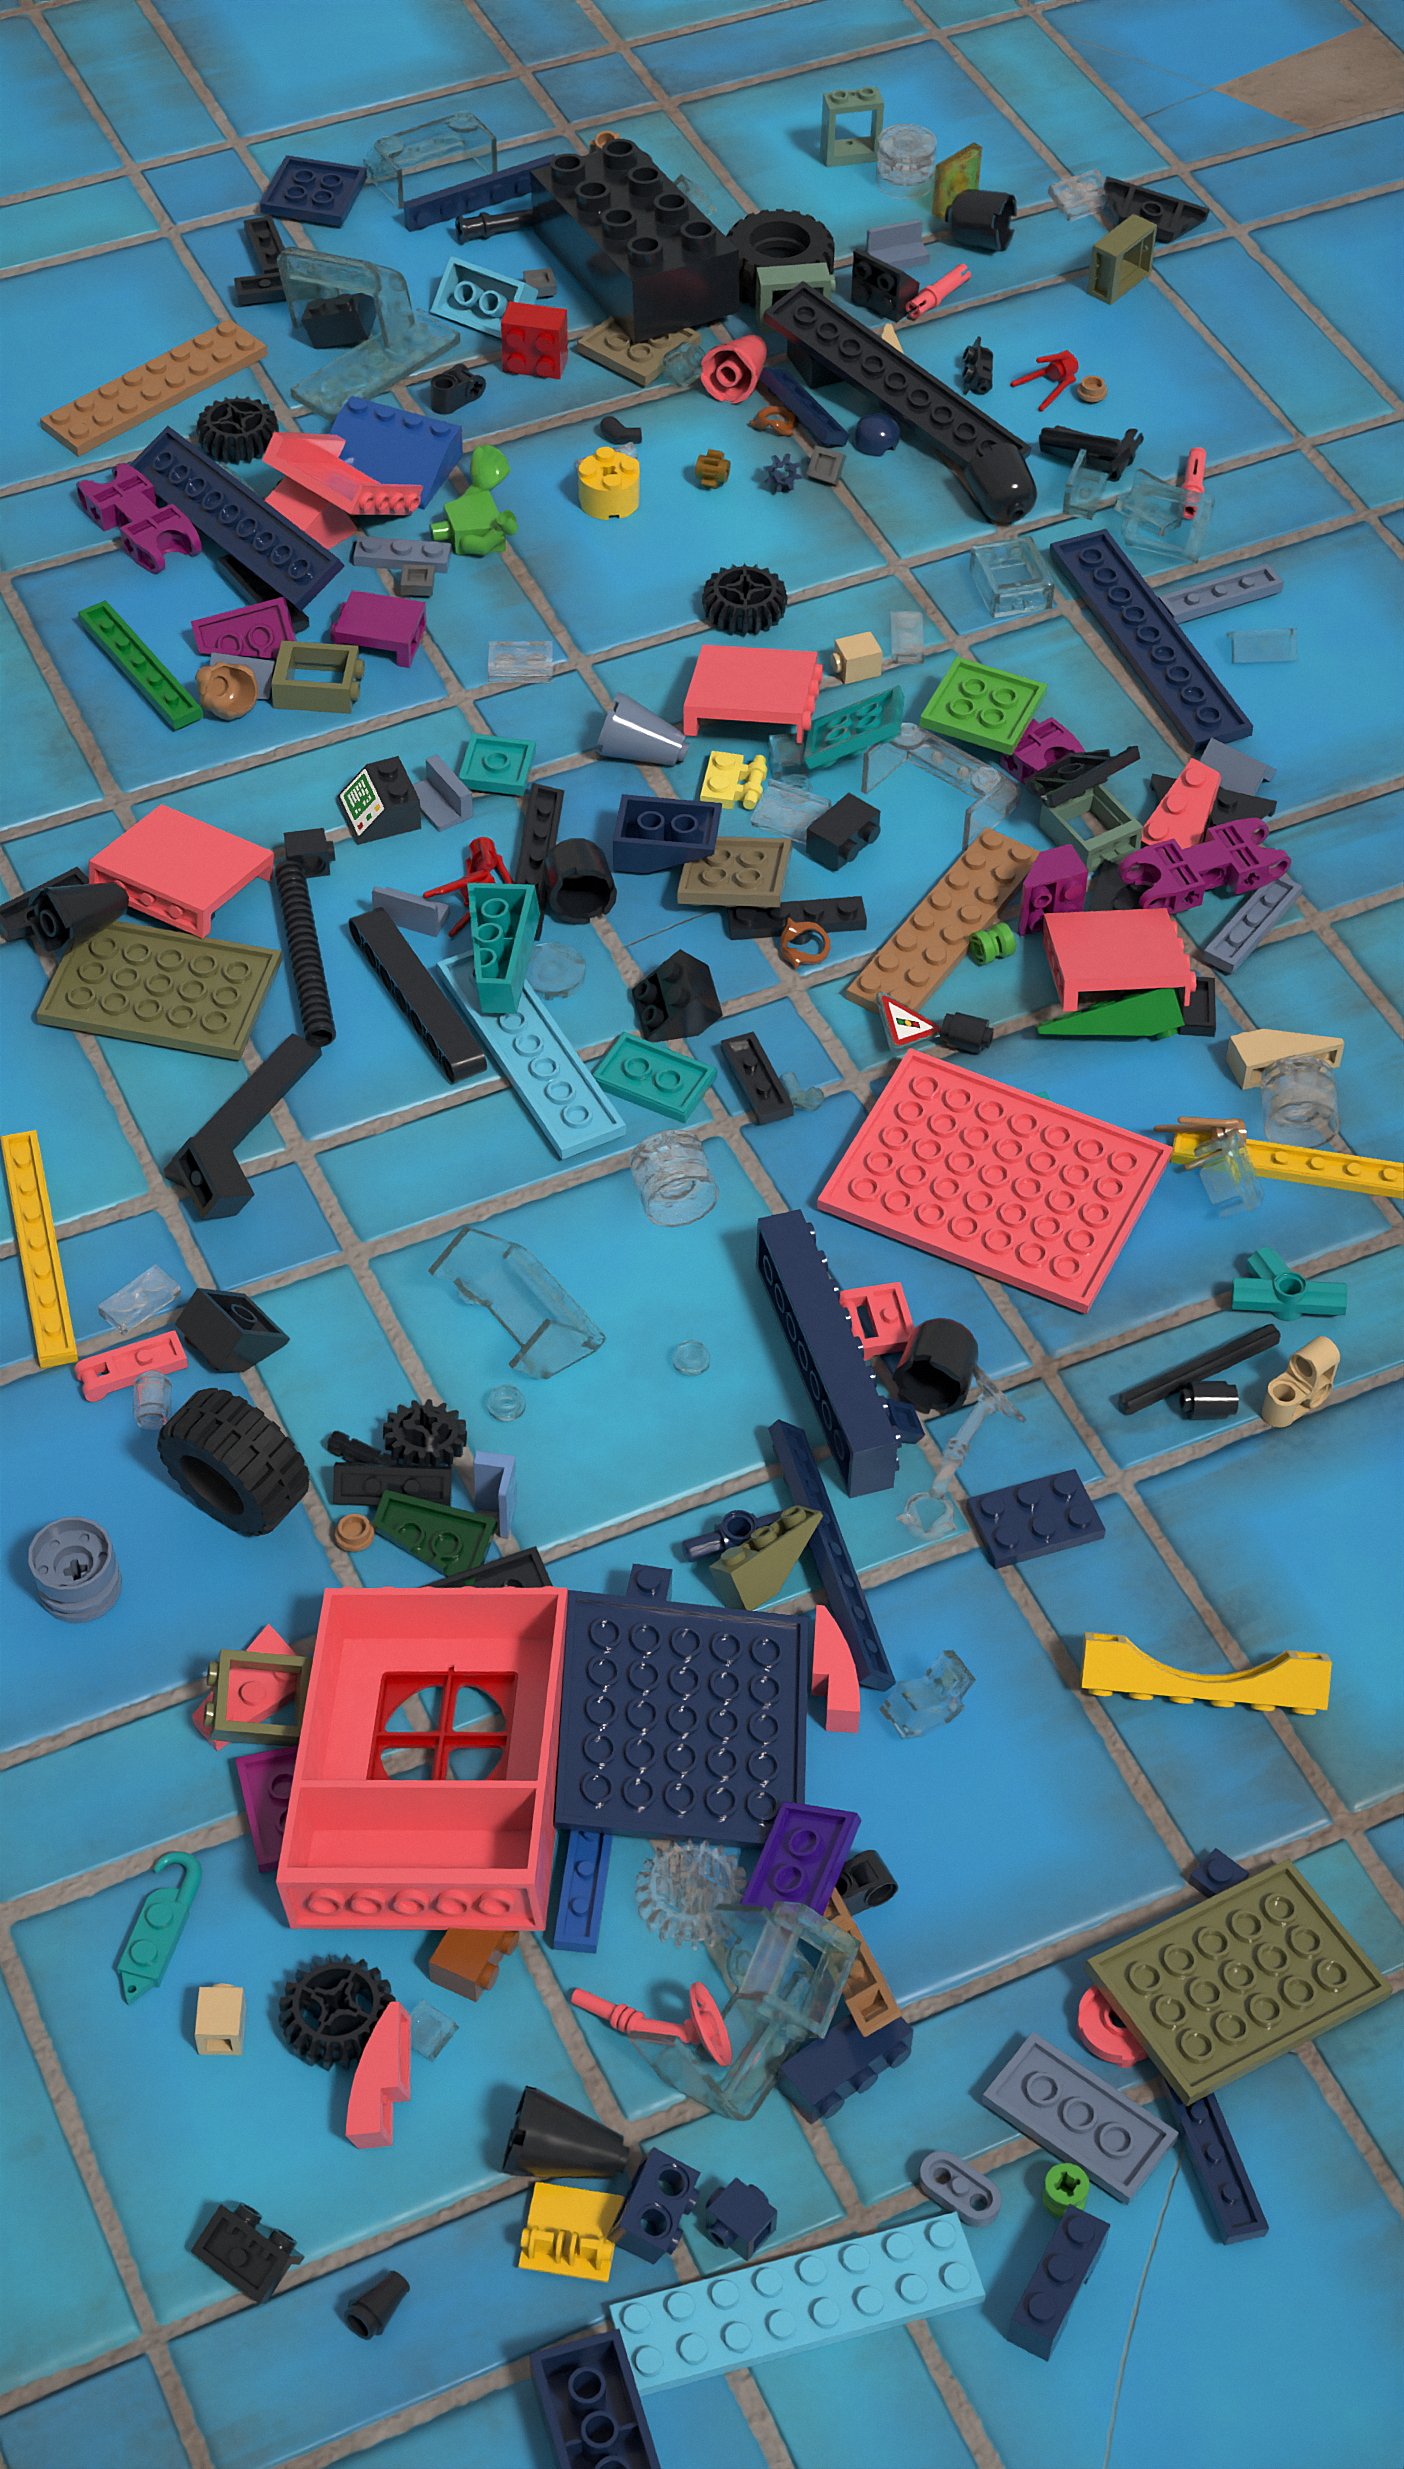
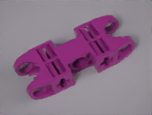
M123 462L113 466L112 475L114 480L109 483L100 484L86 479L76 483L78 498L88 517L104 532L118 526L120 528L123 550L139 566L153 574L163 571L165 569L163 555L166 553L179 552L184 555L189 554L190 556L201 553L200 538L189 518L173 503L161 509L157 508L154 485L130 465Z
M1053 717L1042 723H1038L1033 718L1013 754L1001 753L1000 766L1026 786V777L1071 752L1078 753L1085 752L1076 737Z
M1247 818L1207 828L1205 843L1181 849L1174 838L1146 846L1131 853L1121 862L1118 868V875L1124 883L1152 887L1140 897L1139 906L1141 909L1167 908L1169 914H1174L1201 906L1204 891L1228 884L1233 893L1237 895L1274 882L1288 871L1291 865V858L1284 850L1259 847L1258 845L1268 837L1269 828L1260 818ZM1279 863V865H1277L1276 867L1270 868L1271 866ZM1140 865L1139 867L1129 871V869L1133 866ZM1157 899L1154 904L1149 905L1153 900Z

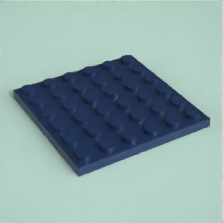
M568 1590L554 1828L762 1850L782 1802L788 1801L805 1804L809 1617Z

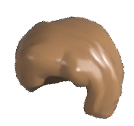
M220 661L214 666H203L197 671L195 680L199 692V701L205 711H210L219 718L230 721L235 718L244 717L245 714L255 707L258 698V684L254 671L247 665L228 664Z

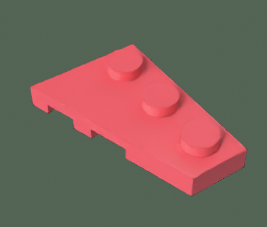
M1191 758L1143 826L1141 845L1146 847L1173 838L1181 849L1202 844L1208 816L1211 815L1220 785V773Z
M269 1623L246 1650L250 1652L297 1656ZM232 1667L229 1672L226 1720L261 1723L294 1701L296 1673ZM212 1691L194 1712L192 1720L194 1726L212 1747L219 1751L231 1742L209 1740L210 1727L203 1725L206 1701L212 1702Z

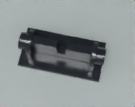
M978 336L972 346H967L962 356L964 370L961 380L964 381V395H967L970 388L981 394H986L993 386V373H991L993 370V353L988 348L981 346V337Z

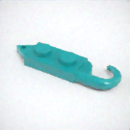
M174 1851L165 1854L154 1866V1872L160 1873L165 1866L178 1863L185 1866L187 1873L180 1889L162 1888L148 1895L117 1967L118 1976L123 1979L128 2005L153 1986L160 1987L188 1920L190 1907L202 1879L200 1862L189 1853Z

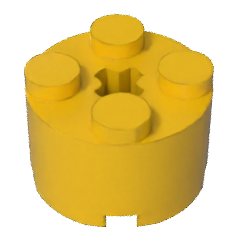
M600 447L595 454L586 457L578 467V497L582 510L589 516L601 520H609V515L619 514V519L631 515L639 506V461L626 454L614 452L611 447Z

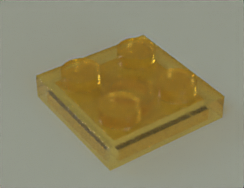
M973 142L936 165L932 197L933 215L941 219L945 216L947 206L952 204L958 193L966 189H979L982 146Z

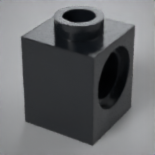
M324 828L283 833L286 860L302 863L305 868L306 878L330 875L329 861H335L333 840L326 841Z

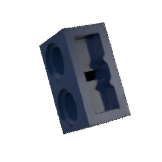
M653 2147L640 2161L606 2239L653 2265L665 2253L671 2255L683 2234V2230L677 2227L683 2213L689 2215L698 2200L700 2190L694 2187L701 2172ZM658 2180L669 2183L673 2189L674 2196L664 2194L659 2187ZM641 2219L648 2220L655 2226L656 2236L649 2235L643 2230Z

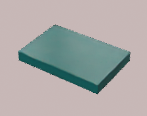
M623 1031L592 1076L604 1092L685 1124L717 1078L718 1068Z

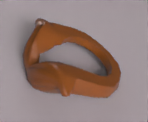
M769 406L763 408L757 418L749 423L758 430H764L771 426L778 435L789 436L794 434L792 429L796 422V416L785 407ZM774 414L783 415L788 419V423L786 424L779 420H769L767 417Z
M788 918L787 925L780 938L782 956L793 964L794 969H798L800 964H820L828 956L831 941L825 930L817 923H794L791 918ZM812 930L821 936L824 947L820 954L810 955L803 951H798L796 948L787 947V943L803 931Z

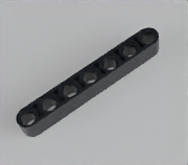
M379 907L350 918L348 920L349 929L356 945L451 1083L454 1084L487 1070V1062L481 1047L385 909Z

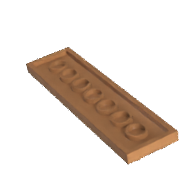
M229 319L40 418L41 429L79 457L268 356L267 346Z
M986 827L848 987L846 999L886 1019L881 999L883 995L918 1013L971 950L970 934L979 930L987 931L1023 887V882L1041 851Z

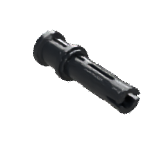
M532 209L497 215H489L482 212L478 216L470 218L458 216L455 220L456 234L461 243L476 237L488 239L493 233L532 227L533 213Z

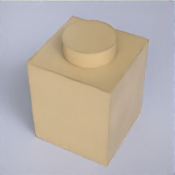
M871 631L835 639L834 654L830 656L831 666L835 673H839L845 684L881 676L883 651Z
M226 1983L215 1984L212 1987H199L195 2025V2040L199 2055H242L247 2010L243 1987H235Z

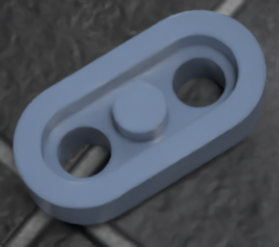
M947 2151L933 2152L923 2160L920 2168L919 2182L922 2190L929 2197L951 2213L957 2212L959 2219L974 2227L990 2225L997 2219L1002 2197L999 2188L991 2180L956 2155ZM944 2175L949 2179V2182L939 2184L934 2180V2177ZM974 2201L982 2202L986 2208L983 2210H975L971 2207L970 2204Z

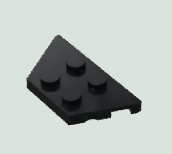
M1109 176L1106 177L1103 186L1117 225L1121 224L1132 214H1135L1157 225L1155 239L1172 242L1205 222L1209 215V208Z
M1128 746L1125 751L1116 756H1110L1109 749L1069 753L1026 777L1027 791L1049 807L1055 808L1071 798L1084 795L1086 789L1107 782L1109 776L1141 759L1138 746Z
M1152 774L1150 788L1151 791H1155L1157 807L1177 779ZM1218 788L1211 815L1208 816L1202 842H1205L1207 828L1239 819H1263L1266 815L1269 817L1273 816L1277 801Z

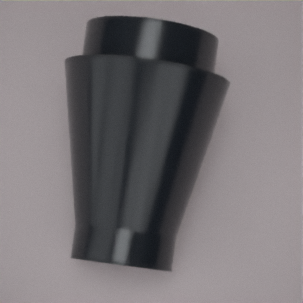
M390 2271L383 2279L348 2302V2310L344 2313V2319L349 2328L365 2340H370L374 2335H381L402 2299L410 2291L409 2283L398 2272Z

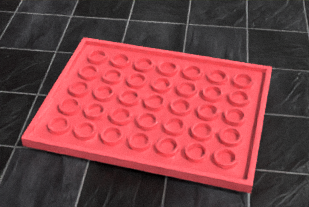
M909 1048L818 1197L817 1208L1087 1314L1172 1158L1173 1147Z

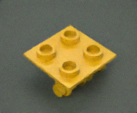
M536 2182L527 2227L522 2232V2251L518 2268L608 2283L615 2244L607 2240L606 2237L624 2196Z

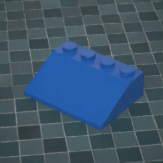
M354 396L349 398L338 413L329 434L338 435L346 440L339 459L379 483L423 486L420 494V504L417 508L424 510L463 456L462 426Z

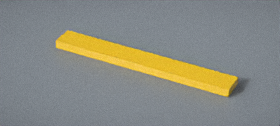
M33 1130L0 1136L40 1367L42 1369L79 1362L37 1131Z
M1175 1133L1171 1163L1186 1165L1222 1149L1220 1146L1213 1145L1211 1133ZM1247 1139L1244 1147L1237 1148V1156L1224 1157L1201 1166L1202 1168L1404 1199V1163Z

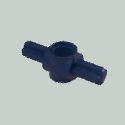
M744 1510L731 1511L724 1516L722 1523L714 1525V1532L685 1540L682 1543L684 1557L686 1561L695 1562L722 1554L732 1547L740 1546L751 1538V1534L755 1530L769 1526L781 1518V1514L785 1510L756 1518L753 1513Z

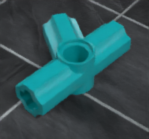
M1268 1246L1256 1250L1247 1259L1246 1269L1253 1278L1233 1277L1231 1308L1235 1310L1271 1311L1275 1317L1284 1321L1296 1320L1303 1313L1346 1314V1283L1306 1281L1301 1274L1292 1272L1275 1249H1269Z

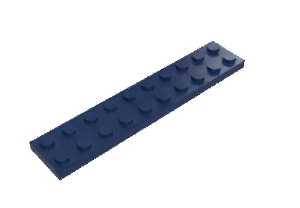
M169 426L130 464L131 467L138 470L154 485L155 496L167 505L173 503L189 518L195 528L277 594L285 597L286 601L300 612L345 567L339 558Z
M1107 529L1050 543L1049 554L1194 752L1206 749L1211 738L1225 744L1252 736L1254 726Z

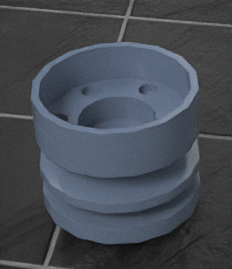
M63 1517L48 1523L35 1535L29 1547L28 1564L45 1610L56 1619L69 1623H83L103 1616L115 1605L122 1591V1575L112 1542L107 1531L96 1521L84 1517Z

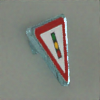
M882 991L877 993L876 1001L889 1048L892 1052L897 1053L940 1037L942 1028L940 1025Z

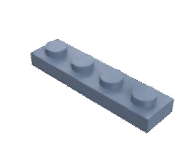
M1266 563L1158 596V599L1178 624L1282 592L1284 582L1271 566Z
M1282 876L1276 881L1260 887L1207 946L1202 960L1232 975L1299 899L1303 886Z

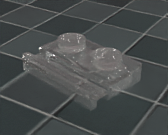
M1096 168L1051 184L1047 192L1060 211L1066 213L1068 222L1110 207L1103 189L1105 180Z
M489 641L488 683H553V641Z
M770 778L768 781L769 785L766 791L763 792L750 819L752 826L806 845L807 828L831 808V801Z

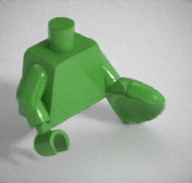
M491 445L477 446L474 449L470 462L472 484L463 495L443 506L444 521L429 524L432 541L450 540L453 550L457 555H486L492 552L506 551L505 534L514 535L518 530L515 515L510 510H505L499 514L490 490L500 484L511 470L507 458L498 448Z

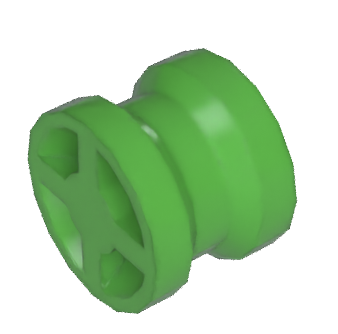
M1060 2163L1049 2170L1044 2182L1042 2203L1050 2215L1062 2219L1069 2204L1084 2211L1090 2188L1089 2178L1085 2171L1071 2163ZM1064 2184L1070 2186L1071 2188H1074V2190L1070 2191L1069 2189L1065 2188Z

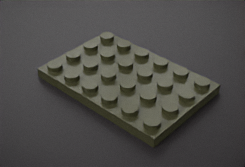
M114 921L63 956L36 1013L38 1023L241 1060L281 965L282 952L280 950L209 937L202 939L192 934Z
M1289 1858L1088 1959L1084 1967L1087 1975L1186 2106L1389 1999L1393 1991L1392 1986Z

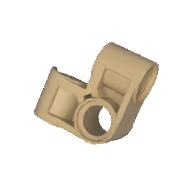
M1318 1336L1289 1357L1287 1370L1269 1383L1261 1411L1263 1419L1268 1424L1275 1427H1287L1309 1410L1318 1407L1329 1396L1333 1388L1337 1366L1340 1362L1339 1350L1329 1338Z

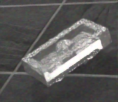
M891 611L892 664H924L922 612Z
M155 1264L99 1304V1315L124 1336L180 1296V1285Z

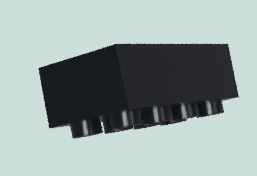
M613 139L603 145L602 151L584 156L572 153L560 154L552 158L549 166L530 171L534 233L606 313L613 317L616 324L634 343L740 312L739 250L633 141Z

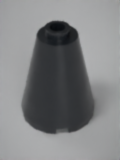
M115 882L41 888L31 893L28 901V908L34 906L35 916L30 918V923L42 947L47 952L54 950L57 952L55 956L60 957L70 953L125 915L129 905V896L126 890Z
M525 2086L515 2115H517L514 2128L511 2129L502 2166L503 2173L522 2177L612 2180L615 2172L623 2174L630 2152V2147L623 2145V2135L536 2087Z

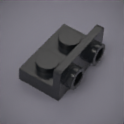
M240 2202L238 2206L220 2204L191 2249V2252L259 2304H266L291 2264L300 2265L305 2256L294 2249L297 2241L278 2228L270 2231L262 2225L260 2221L263 2216L251 2206Z

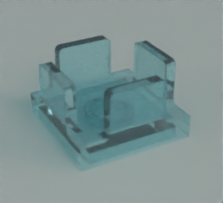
M1238 1128L1225 1132L1224 1135L1195 1147L1193 1151L1196 1158L1218 1149L1223 1151L1221 1154L1206 1159V1167L1200 1171V1176L1211 1202L1217 1204L1232 1197L1241 1196V1199L1222 1205L1219 1208L1218 1213L1221 1218L1243 1210L1250 1211L1262 1205L1265 1193Z

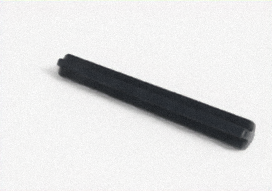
M1267 1324L1120 1394L1118 1405L1126 1415H1131L1181 1391V1389H1185L1188 1381H1202L1279 1344L1281 1334L1273 1324Z

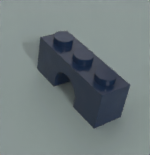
M1071 2204L1068 2205L1011 2318L1006 2341L1047 2362L1049 2361L1067 2325L1076 2297L1083 2283L1087 2285L1106 2246L1111 2224Z

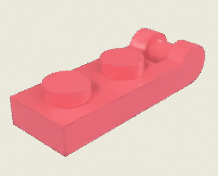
M174 1330L83 1359L76 1363L74 1371L78 1380L84 1383L82 1391L86 1400L96 1402L103 1399L109 1392L187 1368L188 1362ZM108 1372V1374L98 1377L99 1373Z

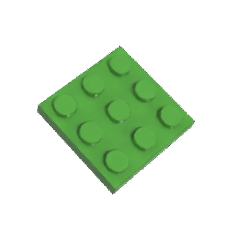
M956 656L921 714L919 727L1012 755L1047 695L1048 684Z

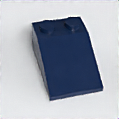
M622 794L613 837V870L650 873L714 855L722 803Z

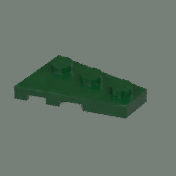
M384 1490L372 1522L375 1532L445 1577L484 1565L498 1526L497 1518L389 1490ZM476 1577L464 1581L463 1583L468 1586H472L474 1584Z

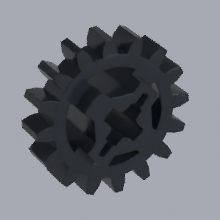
M427 1399L425 1405H419L416 1400H411L410 1408L400 1404L397 1406V1414L388 1413L387 1423L383 1425L384 1449L391 1451V1459L393 1461L403 1458L404 1465L415 1463L418 1465L439 1466L440 1462H444L451 1466L453 1465V1456L461 1458L463 1447H466V1421L459 1419L458 1410L447 1412V1404L444 1402L435 1407L431 1399Z

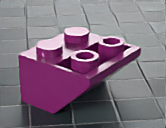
M1072 844L1045 850L1038 854L1023 882L1017 928L1019 936L1043 931L1044 913L1083 912L1088 869Z

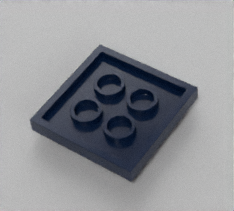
M286 155L260 202V211L263 214L275 217L325 223L330 226H343L367 179V168Z

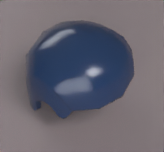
M867 414L858 421L852 443L857 450L866 455L881 457L889 447H892L893 450L896 449L901 429L896 421L886 414Z

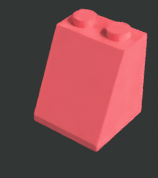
M287 475L264 500L327 550L350 537L358 530L346 511Z

